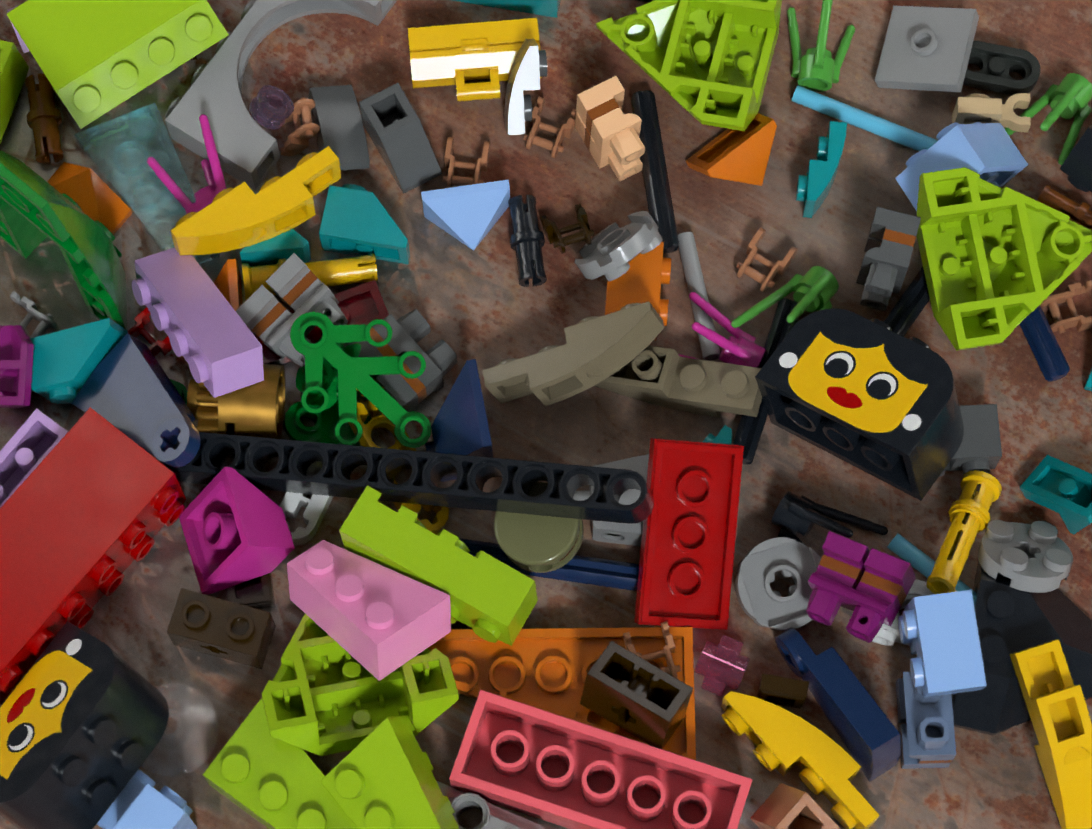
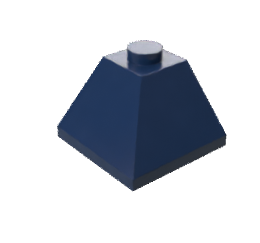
M476 359L466 361L432 423L433 441L425 443L426 452L493 458L492 441ZM448 473L440 481L456 480L457 474Z

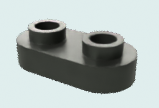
M973 41L968 64L977 65L980 71L973 72L967 68L963 85L1009 95L1029 93L1038 81L1041 68L1038 59L1026 50L982 41ZM1017 72L1023 79L1014 80L1010 77L1009 73Z

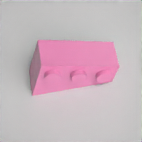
M322 540L287 563L290 600L379 681L451 632L450 595L330 542Z

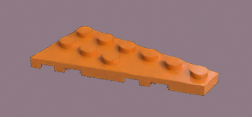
M661 627L521 629L512 646L500 640L496 643L486 641L479 637L473 629H451L449 634L428 647L431 651L436 648L448 657L459 694L477 699L480 690L647 744L581 705L580 701L587 673L611 641L626 649L623 633L629 632L631 643L634 645L636 653H641L642 656L663 650L666 645ZM669 627V633L672 634L675 643V652L671 653L674 666L680 665L681 671L677 672V678L692 687L693 691L684 719L662 750L696 760L693 627ZM665 657L647 661L659 669L667 667Z

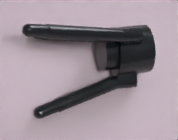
M790 491L780 501L771 520L772 524L781 528L777 537H788L801 543L803 542L797 537L798 533L806 537L814 524L847 538L853 536L851 529L831 519L880 535L888 533V529L885 526L816 503L803 495L799 497Z

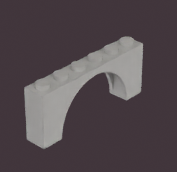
M250 0L242 12L241 21L233 32L228 31L229 35L219 41L216 54L207 65H201L196 70L191 80V87L182 98L177 97L169 106L165 122L170 138L203 159L209 160L199 121L200 115L205 114L208 117L221 169L242 183L245 181L249 187L256 191L280 159L277 140L257 124L242 100L243 75L247 63L257 46L281 25L311 14H347L362 18L379 26L397 0Z

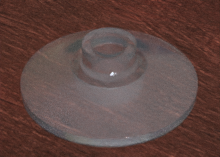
M166 684L155 687L167 700L169 719L176 720L178 726L172 734H163L161 740L141 767L150 773L164 777L188 774L200 767L215 748L218 738V719L207 698L189 686Z

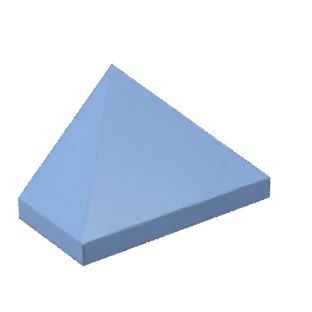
M509 179L422 191L424 217L474 251L509 207Z

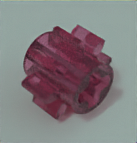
M726 635L722 636L719 644L707 640L694 670V673L704 677L702 689L722 696L726 686L736 691L738 690L750 662V658L740 654L744 643Z

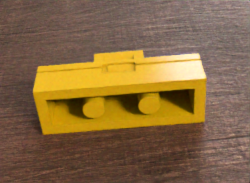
M537 18L408 28L413 88L456 85L457 102L501 98L499 81L509 80L513 63L525 39H535L540 50ZM489 78H490V82H477V83H465V82H464V80H476V79H489Z

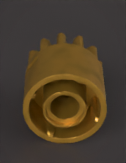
M263 364L264 381L213 398L202 382L197 383L194 379H190L187 406L195 416V420H198V432L281 439L286 394L284 366Z

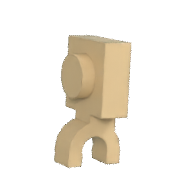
M980 93L958 97L952 113V123L972 124L978 121L981 123H1001L1004 128H1009L1012 131L1028 132L1031 126V117H1020L1013 110L1018 108L1027 109L1030 103V93L1014 94L1008 98L1005 104H1002V98H990Z

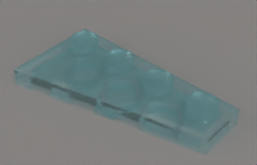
M152 103L74 134L77 143L85 153L87 152L102 175L112 184L122 197L124 203L145 226L147 232L160 249L165 251L174 248L170 230L175 227L180 218L186 215V211L148 165L147 159L154 157L192 203H195L196 200L156 104ZM220 253L192 256L200 265L220 257Z

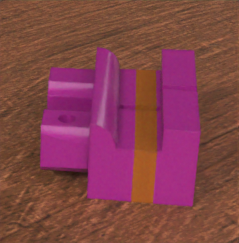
M829 531L822 546L824 553L817 570L808 579L812 593L806 612L812 620L831 626L840 606L854 611L846 626L847 632L856 638L871 643L883 624L891 627L916 576L911 563L873 548L869 551L868 546Z

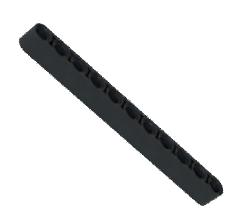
M199 432V450L193 460L187 465L175 468L160 461L174 472L180 481L208 485L223 469L220 468L222 459L229 454L235 453L233 462L227 467L234 468L259 490L359 499L368 485L382 493L379 501L627 524L640 523L647 519L654 507V498L643 476L638 472L627 469ZM179 441L174 445V449L179 446ZM279 457L278 464L273 470L263 472V467L269 459ZM323 461L322 468L317 474L306 476L307 469L312 463ZM367 465L366 473L361 478L350 480L351 472L356 467ZM412 469V474L406 482L394 484L395 476L400 471ZM448 473L457 474V478L451 486L438 488L439 481L444 475ZM493 477L502 478L501 486L497 490L483 492L484 484ZM538 481L548 482V487L543 494L534 497L528 496L529 488ZM583 485L594 486L593 494L588 499L582 501L573 499L574 493L579 487ZM629 489L641 491L639 499L631 505L619 503L620 496Z

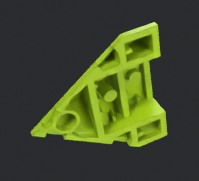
M655 0L637 7L636 13L615 21L610 17L597 22L596 26L701 124L745 131L759 112L778 38L782 0Z
M965 167L922 173L919 178L916 216L921 218L917 240L933 316L956 351L1002 343L1092 252V229L1069 220L1070 216L1006 186L1001 188L979 178L980 174Z
M304 614L281 657V666L274 679L267 682L262 692V700L271 737L316 755L324 756L353 750L387 717L408 715L415 729L413 734L416 736L459 700V693L448 657L436 648L432 651L428 648L379 681L310 617Z

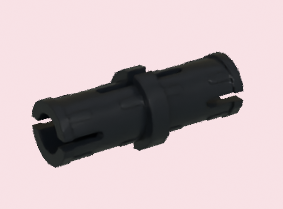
M518 195L508 201L513 227L510 245L511 249L516 251L519 273L518 281L519 285L529 287V279H532L533 287L539 286L547 281L544 270L541 248L544 246L545 238L544 233L539 231L536 197L526 195V203L523 204L522 195Z

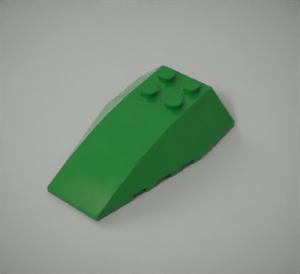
M0 150V238L26 259L46 237H49L59 246L89 312L98 320L110 318L127 330L126 274L120 262L122 254L113 245L114 235L97 220L94 221L86 215L68 195L61 194L21 160Z

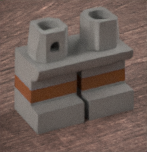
M293 253L266 280V283L294 313H290L263 285L236 310V313L250 331L282 360L287 357L303 367L305 366V356L295 350L290 339V331L294 321L307 312L322 313L334 325H346L348 320L339 308V301L331 290ZM309 326V327L305 330V332H304L305 339H306L309 343H312V342H311L306 336H307L316 326Z

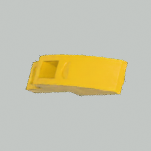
M328 146L318 153L311 152L305 155L297 163L296 168L282 177L275 176L269 179L256 194L245 181L235 188L229 187L222 190L214 197L211 204L199 212H190L179 219L175 227L170 230L176 251L179 255H206L228 252L266 241L297 227L316 215L313 197L341 179L339 158Z
M1059 639L1012 653L1010 657L1039 742L1034 747L1061 829L1092 828V722L1081 686L1074 685L1060 641Z
M730 691L724 696L721 708L725 711L721 715L723 720L736 735L741 736L745 733L754 743L756 748L753 749V753L766 769L772 772L776 768L782 776H785L798 765L802 770L798 773L800 779L814 794L818 795L822 792L834 805L830 809L831 813L845 829H868L876 822L880 815L850 783L858 774L861 766L840 745L803 718L778 705L734 691Z

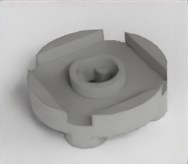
M638 211L628 215L632 223L620 228L616 222L609 225L591 239V245L585 244L579 253L583 259H575V264L585 278L593 280L604 275L608 281H613L629 270L630 265L628 261L639 253L645 254L650 252L662 242L663 238L658 232L659 227L648 211Z
M992 520L988 523L986 532L982 537L978 550V561L983 570L994 579L997 578L998 573L1010 578L1011 583L1009 587L1025 592L1044 593L1054 591L1059 588L1061 580H1067L1073 563V555L1066 543L1057 537V528L1050 523L1035 521L1030 525Z
M788 537L768 539L753 547L739 563L735 579L736 595L743 611L758 626L779 631L788 630L791 627L795 629L809 623L812 619L809 618L806 610L812 589L808 579L812 573L816 572L821 560L820 555L811 547L808 548L803 543ZM776 571H781L784 577L792 576L794 580V585L788 588L789 596L781 597L779 591L773 592L770 588V583L775 580L774 573Z

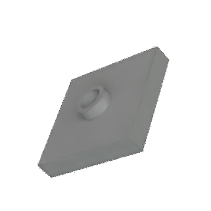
M893 6L874 80L878 88L961 93L979 20L977 10Z

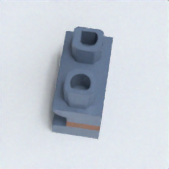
M911 671L903 672V678L896 680L898 723H905L899 726L901 768H948L956 756L952 694L923 697L922 686L914 687Z

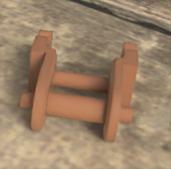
M302 97L291 106H282L278 110V114L274 116L277 123L294 122L295 131L288 136L284 147L280 148L281 155L294 156L301 153L309 146L308 140L320 131L319 125L312 123L310 111L315 107L313 99ZM299 118H302V120H303V125H302V126L300 125V119H299Z
M538 97L537 107L534 106L532 111V121H530V126H532L529 135L525 134L523 140L527 141L526 149L530 150L533 145L551 150V157L556 158L558 152L563 153L564 146H561L564 137L570 139L577 111L573 108L571 118L568 119L567 124H562L560 128L541 122L540 115L545 98ZM539 129L558 134L555 142L538 137Z
M448 136L444 161L445 167H449L448 176H443L442 182L447 183L446 188H451L452 185L465 186L484 183V180H480L481 171L487 172L490 141H484L482 158H478L476 163L455 161V157L452 155L454 137ZM455 168L475 170L474 178L454 176Z
M762 227L756 232L747 246L746 254L748 257L743 264L738 262L736 268L739 269L737 273L738 278H741L744 274L762 284L760 291L764 292L767 287L773 288L775 283L772 280L777 273L783 276L798 249L792 246L782 261L777 260L776 263L757 253L759 240H762L766 233V230ZM754 259L771 269L767 276L750 267Z
M1092 280L1085 282L1083 286H1081L1080 282L1068 285L1065 292L1055 295L1051 293L1041 303L1042 307H1049L1054 321L1050 325L1053 332L1059 331V334L1066 332L1065 329L1076 327L1078 332L1092 329V316L1087 318L1083 315L1078 316L1072 299L1073 296L1091 291ZM1067 302L1072 317L1063 320L1058 304Z
M668 622L661 623L666 643L663 650L643 656L641 653H636L634 645L631 643L630 633H623L624 643L628 651L645 661L665 657L667 667L660 669L678 679L677 672H680L681 668L680 665L674 666L671 653L675 652V643L672 634L669 633Z

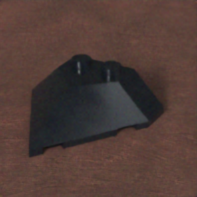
M978 561L973 590L976 592L974 609L987 686L977 691L953 694L954 727L996 735L1009 730L1011 727L1030 721L1029 711L1010 654L1052 640L1059 639L1074 685L1081 686L1085 701L1091 699L1092 621L1058 588L1044 593L1017 590L1009 587L1011 583L1010 578L998 573L997 578L994 579L983 570Z

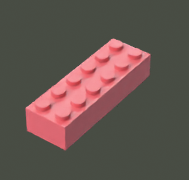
M480 690L449 778L450 787L464 793L477 794L487 802L568 829H737L753 780Z

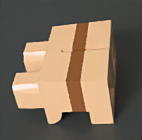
M614 76L577 94L575 128L599 169L610 165L618 180L622 181L642 170L643 164L640 157L645 153V146L639 138L642 119L632 113L623 114L622 106L625 90L618 77Z

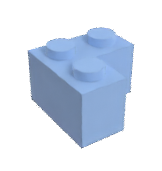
M978 121L972 124H959L955 122L937 134L936 138L938 141L929 149L921 150L911 156L905 163L907 168L895 179L917 211L919 178L922 173L965 167L980 174L979 178L1002 187L1028 166V163L1001 123H981Z
M972 590L913 597L904 608L903 616H898V626L902 644L909 643L911 655L917 654V658H910V669L914 687L922 686L923 697L977 691L986 687Z
M139 769L97 823L102 829L198 828L189 817L193 810L186 805L187 802L165 785L160 791H157L153 788L156 782Z

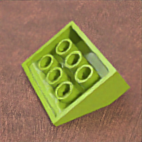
M27 0L6 13L80 129L229 35L207 0Z

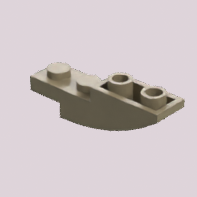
M649 301L645 303H631L622 307L620 311L601 317H586L580 320L578 324L564 328L567 344L561 346L550 345L542 348L536 354L520 359H505L499 362L497 366L482 370L485 387L501 404L531 394H535L545 407L568 399L600 383L631 362L664 329L663 320Z
M656 346L646 347L627 365L594 385L604 390L647 403L720 418L721 412L757 417L762 400V395L755 378L761 368L680 357L675 349Z

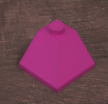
M224 467L179 517L202 594L210 595L271 573L295 549L283 509L232 467Z

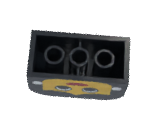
M837 308L813 312L793 326L755 376L772 424L922 501L956 454L963 440V419L953 375L947 362L939 354L932 351L922 340L915 337L907 339L893 332L883 321L875 318L868 320L854 312Z
M69 621L64 624L0 706V816L18 829H93L159 743L169 719L168 703L160 691L107 644Z

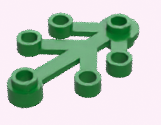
M307 312L294 321L290 331L293 347L297 352L305 356V391L301 396L303 408L310 413H320L328 406L329 396L326 390L322 388L324 357L337 370L339 422L335 426L334 434L340 443L353 445L362 437V426L357 421V389L395 425L394 435L400 444L409 448H417L424 445L431 435V424L428 418L420 412H407L370 376L401 374L405 378H417L425 371L426 362L424 357L416 351H408L401 356L350 357L336 343L367 341L374 347L385 346L390 342L393 334L390 324L385 320L376 319L364 325H334L322 313ZM378 324L385 327L387 337L384 341L375 342L371 339L370 329L372 326ZM309 326H317L322 331V339L318 343L312 344L305 339L304 332ZM408 356H414L420 362V368L414 374L407 373L403 368V361ZM311 391H319L323 395L324 402L317 409L310 408L306 403V396ZM410 421H417L422 427L420 436L415 439H411L405 434V426ZM346 422L353 423L357 428V435L352 440H344L340 436V427Z

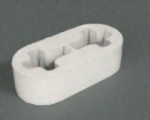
M323 461L312 463L307 469L306 476L317 474L322 468ZM286 492L279 506L283 509L285 518L295 519L301 507L306 508L303 518L307 527H298L295 532H291L294 545L305 544L314 537L334 496L312 495L311 499L306 498L308 494Z

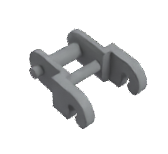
M14 291L11 293L10 298L25 308L28 313L20 325L25 329L32 318L40 322L30 338L44 335L48 327L56 329L57 324L52 320L54 318L53 315L50 313L47 316L38 311L36 304L25 296L21 298Z

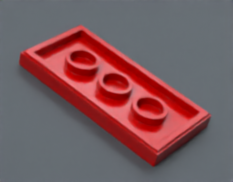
M659 438L650 439L647 486L654 498V507L647 519L643 520L634 618L636 624L661 626V623L668 622V625L672 627L727 630L744 446Z

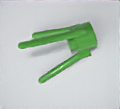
M823 0L816 47L807 49L804 56L801 53L796 11L792 7L787 10L793 59L791 76L798 78L799 86L812 91H827L831 89L832 83L839 82L840 69L855 32L854 25L847 27L833 60L831 58L832 53L826 49L833 0Z
M1069 73L1059 85L1052 84L1040 99L1019 115L1020 117L1032 118L1050 103L1052 110L1040 125L1042 131H1047L1059 116L1064 119H1071L1074 116L1075 119L1058 159L1060 165L1064 163L1071 153L1083 122L1092 111L1088 106V102L1092 98V84L1079 74ZM1004 128L1009 136L1015 132L1009 128Z
M813 266L804 276L795 274L786 285L731 322V326L738 328L791 292H794V301L799 303L786 318L789 324L794 323L804 311L816 312L823 309H831L832 304L829 300L839 289L838 281L827 269Z

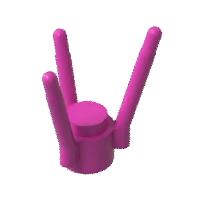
M205 114L200 115L199 121L209 160L203 159L201 161L208 186L194 194L195 203L189 200L154 157L147 159L148 165L185 209L186 214L199 212L211 204L219 192L227 188L208 117Z
M691 292L689 298L733 335L727 339L698 322L692 324L691 327L694 331L723 348L718 359L729 364L758 367L765 348L754 343L756 337L742 331L739 327L733 328L731 326L732 321L696 292ZM678 354L680 357L694 358V357H690V356Z

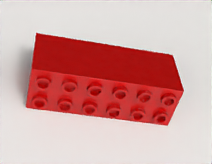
M91 407L0 508V706L64 624L69 621L80 629L84 628L94 614L92 608L103 595L110 596L118 589L124 580L123 572L134 560L138 562L150 552L155 543L153 539L164 525L169 527L174 524L185 508L183 503L186 501V497L175 473Z

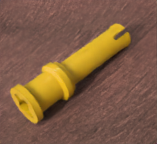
M375 253L365 256L305 263L327 287L370 282L373 280L378 282ZM286 258L279 259L277 264L251 267L249 263L241 264L246 300L261 285L273 295H276L266 283V280L286 261Z
M974 470L965 473L961 480V495L959 500L952 503L949 510L950 528L940 548L932 572L927 578L926 587L933 594L955 592L956 584L969 556L977 533L987 528L990 521V513L988 512L992 502L998 500L1002 491L1001 484L991 474ZM978 484L981 485L979 492L976 487Z

